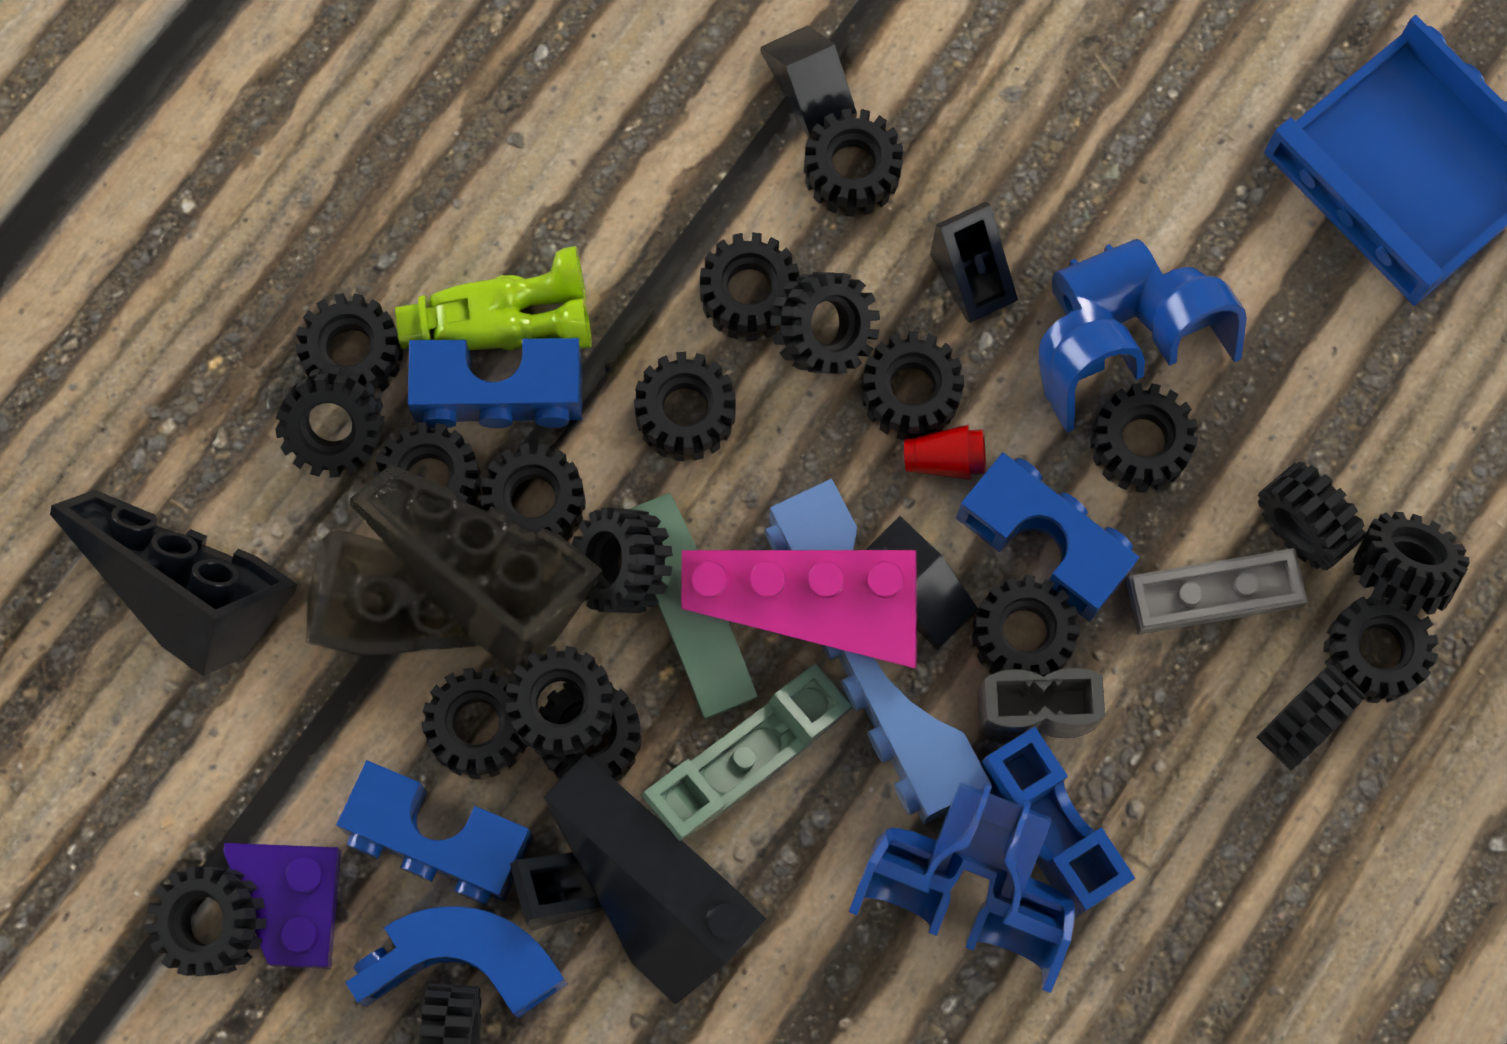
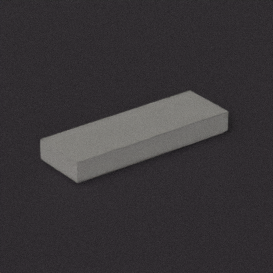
M1295 548L1131 575L1126 579L1137 635L1301 608L1308 603Z

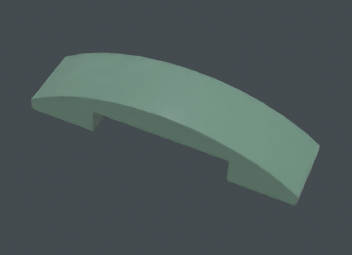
M671 493L630 508L632 510L647 511L649 515L656 516L661 521L657 528H666L669 535L662 543L664 546H672L673 556L665 557V565L672 566L671 576H662L661 581L668 586L665 593L655 595L659 601L657 603L682 662L683 671L704 721L758 699L729 622L724 619L681 609L682 550H697V547Z
M815 663L777 691L765 706L692 761L689 759L685 760L645 790L642 797L675 837L682 841L716 819L767 781L837 723L853 706Z

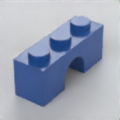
M579 338L522 339V360L519 368L512 376L498 382L481 380L471 372L472 358L466 340H409L408 407L415 422H427L428 427L435 429L436 423L446 425L448 429L455 427L456 422L479 421L481 426L487 428H506L511 426L513 421H535L539 426L555 428L568 425L569 420H582V354Z
M1003 452L961 502L956 519L998 552H1001L1015 535L1024 531L1035 530L1050 536L1058 545L1061 554V563L1049 579V581L1054 583L1052 589L1058 594L1063 589L1070 596L1067 600L1069 607L1075 605L1078 614L1091 622L1131 572L1140 557L1132 551V543L1122 533L1111 527L1103 529L1086 516L1088 514L1087 509L1075 497L1065 492H1061L1058 495L1041 482L1043 477L1032 464L1021 458L1013 460Z
M1036 727L1031 728L984 758L981 766L991 783L990 793L1020 806L1023 805L1024 800L1031 801L1030 810L1051 818L1052 822L1036 864L1051 887L1072 899L1075 906V918L1121 890L1135 879L1103 828L1101 827L1098 830L1092 829L1073 806L1064 785L1068 775Z
M366 760L336 824L341 831L350 836L346 845L376 859H379L382 850L401 857L403 861L400 869L429 882L433 881L436 873L457 881L454 892L480 904L487 905L490 896L505 902L514 882L510 863L524 859L533 839L530 830L474 806L466 825L457 835L445 840L426 838L421 835L417 822L420 807L427 794L422 784Z

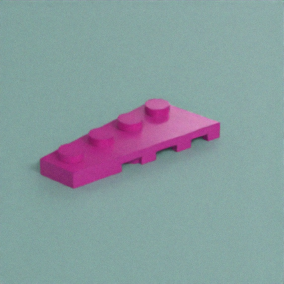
M682 550L681 609L917 669L916 550Z

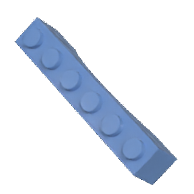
M829 479L770 507L769 523L771 526L765 529V534L772 550H853L858 528L833 480ZM821 645L829 660L839 658L848 676L841 680L847 698L855 711L865 709L874 729L867 732L870 742L882 763L891 760L900 778V781L894 783V787L904 809L909 815L917 812L924 825L948 812L960 782L982 791L985 784L991 786L965 733L938 721L909 701L886 677L875 658Z

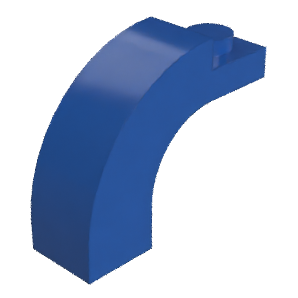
M443 906L421 910L399 918L383 927L396 948L389 953L386 952L384 947L371 952L354 965L353 968L357 975L345 982L356 1001L368 1007L425 968L441 963H461L472 966L486 974L513 1015L517 1018H520L568 985L544 949L519 926L491 912L461 906Z

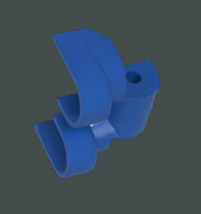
M1134 239L1115 248L1110 244L1106 245L1103 253L1081 262L1072 259L1070 260L1069 267L1053 273L1052 292L1066 315L1057 320L1042 337L1039 345V368L1044 394L1067 433L1074 430L1075 389L1078 381L1105 370L1106 358L1120 354L1136 380L1144 377L1145 360L1143 353L1122 322L1137 317L1152 332V339L1169 366L1177 363L1178 346L1181 338L1208 326L1212 328L1233 362L1242 359L1247 316L1244 307L1230 286L1220 278L1206 276L1198 269L1192 267L1178 268L1162 274L1150 250L1139 239Z
M960 782L937 840L901 828H888L877 838L850 906V913L857 915L865 898L886 901L923 918L929 924L928 933L937 936L950 903L951 889L963 871H969L990 881L987 899L980 905L966 939L965 948L974 951L977 942L988 943L1027 958L1039 966L1042 971V990L1049 993L1052 992L1065 960V954L1071 943L1075 922V906L1072 899L1064 893L1036 879L1030 878L1052 822L1050 817L1030 810L1031 801L1024 800L1023 805L1020 806L990 794L992 786L985 784L982 791Z

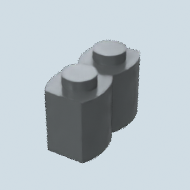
M1083 668L1060 669L1044 677L1031 671L1018 669L996 672L984 679L978 691L980 733L994 739L1014 740L1031 728L1036 727L1038 732L1055 738H1076L1086 735L1095 730L1105 717L1103 675Z

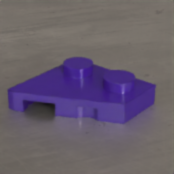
M224 843L223 852L230 870H237L243 873L244 876L241 881H252L258 889L251 894L252 898H263L266 908L255 910L256 919L267 918L266 929H255L257 937L263 939L260 946L267 964L272 967L331 969L341 850L338 847Z

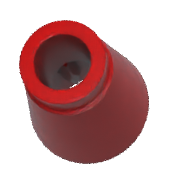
M968 424L916 438L904 439L906 472H917L919 474L971 481L972 475L985 474L986 448L984 429L970 430Z

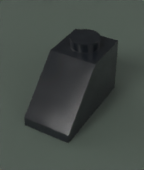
M901 516L865 549L917 551V631L937 650L977 612V606L944 557Z

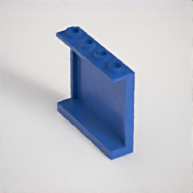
M1414 15L1409 20L1398 38L1297 121L1290 117L1275 129L1264 151L1265 155L1413 306H1416L1507 228V101H1503L1485 83L1482 74L1476 67L1465 63L1447 46L1445 38L1437 29L1427 26L1417 15Z

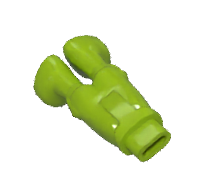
M566 247L557 251L551 271L537 277L524 279L515 275H501L495 279L460 284L438 291L430 296V301L426 295L418 296L417 304L395 307L398 340L401 349H409V340H466L469 350L502 348L513 351L522 348V339L579 338L580 349L592 348L590 321L585 303L587 302L585 285L577 247ZM563 304L555 310L537 314L520 312L529 306Z

